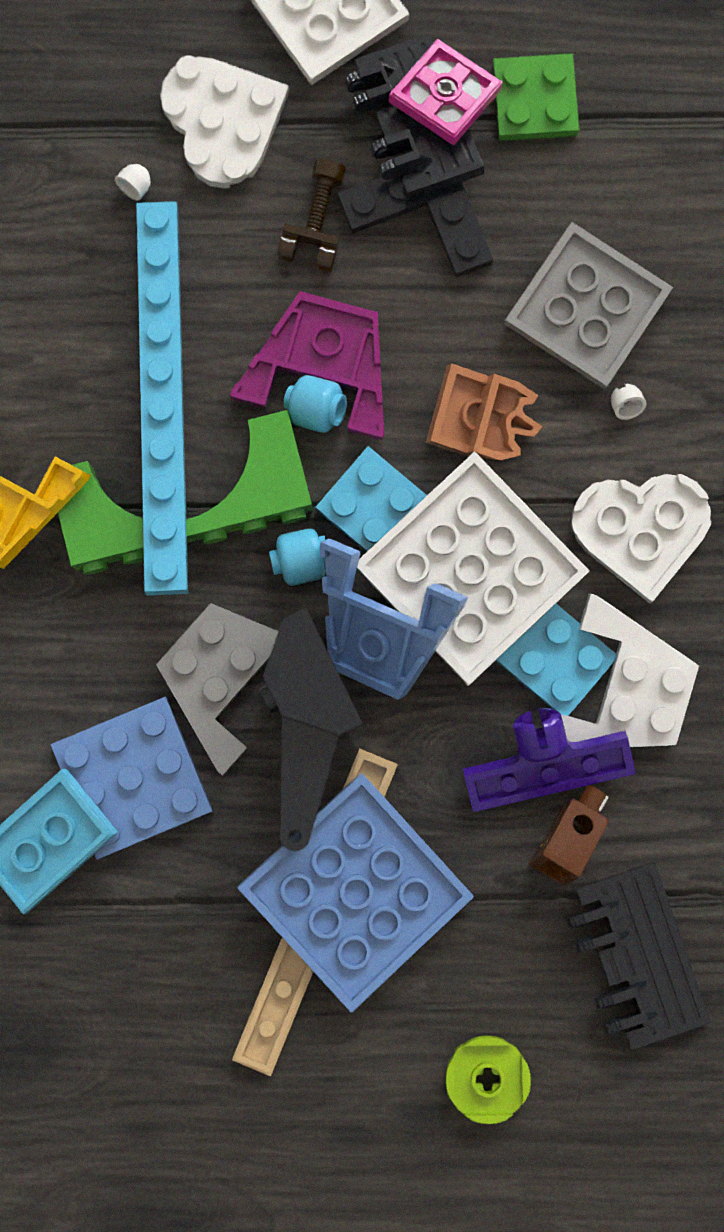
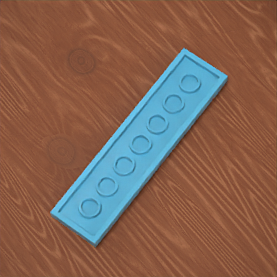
M368 446L315 508L367 552L427 495ZM555 604L495 661L551 709L558 711L562 715L569 716L612 665L617 654L592 633L580 630V623L559 605Z

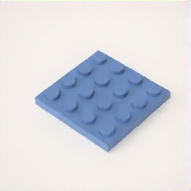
M359 773L317 812L310 840L305 848L299 851H291L283 845L280 846L237 886L242 894L351 1013L474 898L473 894L363 773ZM297 831L289 839L292 842H297L301 839V833Z

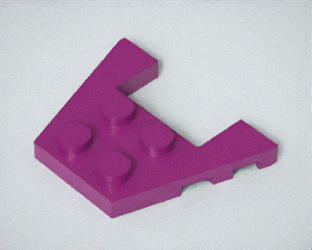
M300 291L271 332L270 338L261 351L255 355L248 365L249 368L243 377L232 388L230 399L266 409L278 369L301 376L310 375L338 383L339 386L358 391L347 431L383 441L384 422L378 312Z

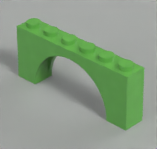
M288 410L248 420L250 448L244 472L234 489L218 505L199 516L186 519L187 543L203 540V544L217 543L227 539L226 533L242 529L243 534L256 533L267 528L266 523L282 519L283 524L295 523L306 519V513L313 511ZM88 461L73 464L72 466L86 472L91 477L58 512L71 566L76 571L83 570L84 575H91L106 571L108 563L123 560L124 565L144 561L143 518L125 511L107 497L98 482L94 468Z

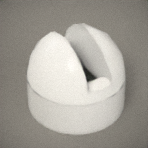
M130 164L123 168L115 177V182L127 196L134 200H140L148 191L150 175L145 167L139 164Z
M625 384V387L621 389L615 388L611 395V405L619 419H632L640 415L646 407L644 396L635 385Z

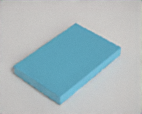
M67 769L60 770L0 825V886L23 915L35 908L119 833Z

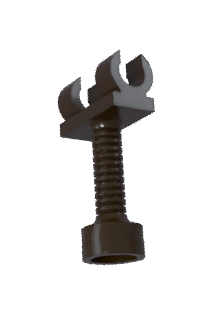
M316 159L312 178L317 181L318 185L306 228L285 223L277 255H279L278 259L293 262L298 241L320 247L316 269L327 272L332 271L339 246V238L321 233L332 189L334 186H341L346 173L344 165L329 159Z

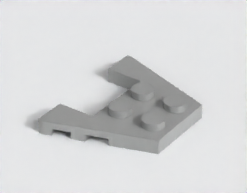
M210 603L156 665L216 770L224 776L248 748L217 721V718L269 660L278 631Z

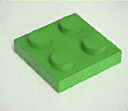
M573 54L495 58L493 60V76L503 82L502 90L495 97L498 141L578 135L579 122Z

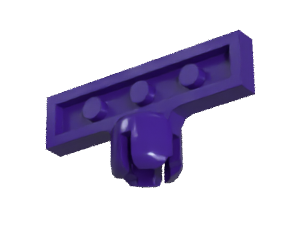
M539 708L542 728L535 729L530 711L521 714L513 724L518 746V753L516 755L463 769L473 812L636 774L626 731L578 742H570L566 736L562 716L558 711L551 708Z

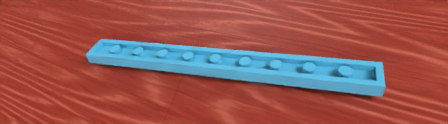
M177 201L137 203L144 587L146 596L188 594Z

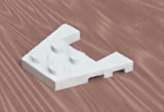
M588 594L579 629L618 640L619 645L596 723L561 714L567 739L570 742H578L626 731L630 747L676 745L699 665L599 596Z

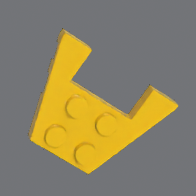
M54 457L35 494L0 476V568L4 569L88 482L91 475Z

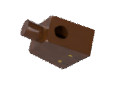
M587 785L578 801L571 799L563 805L528 865L563 886L579 878L609 820L600 814L608 796L599 789ZM573 824L578 826L580 834L574 830Z

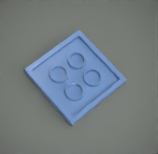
M167 697L153 701L51 744L60 769H67L119 832L94 854L96 860L213 812Z

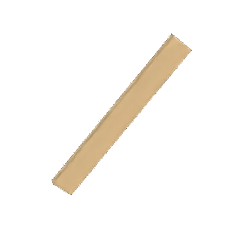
M359 749L344 787L359 773H363L385 797L398 764ZM283 937L232 1058L233 1061L268 1076H271L313 973V970Z

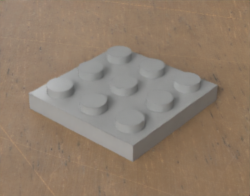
M571 222L505 319L504 324L605 390L673 287Z

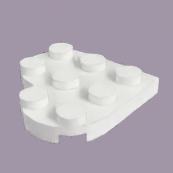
M193 56L180 58L177 65L170 70L163 81L161 100L164 114L170 120L173 128L185 135V157L195 176L209 186L225 189L230 188L231 184L241 183L247 177L249 179L252 178L262 164L287 100L289 86L216 59L195 58Z
M664 474L658 477H651L640 487L626 480L596 482L582 492L572 510L570 529L576 541L586 553L648 603H652L701 543L710 528L711 509L707 501L709 498L696 481L683 474Z

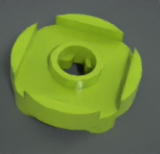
M478 1036L459 1045L455 1049L446 1068V1088L451 1101L466 1117L478 1123L495 1124L507 1120L520 1108L521 1104H524L529 1095L531 1086L529 1067L516 1046L500 1037ZM484 1068H491L493 1074L500 1076L499 1082L493 1083L492 1090L485 1091L482 1083H476V1076L483 1074Z

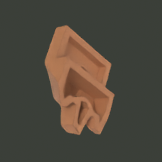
M451 363L446 366L426 443L464 456H470L475 451L481 458L502 461L521 455V448L515 442V436L535 437L543 427L525 415L522 410L524 405L534 404L538 395L520 382L497 374L487 376Z

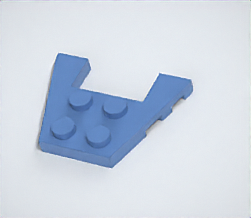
M330 538L321 541L319 547L320 557H325L326 576L322 577L323 593L328 594L329 616L325 617L328 654L338 673L399 700L408 694L466 605L468 597L434 583L426 589L420 618L417 620L353 592L352 588L361 551Z

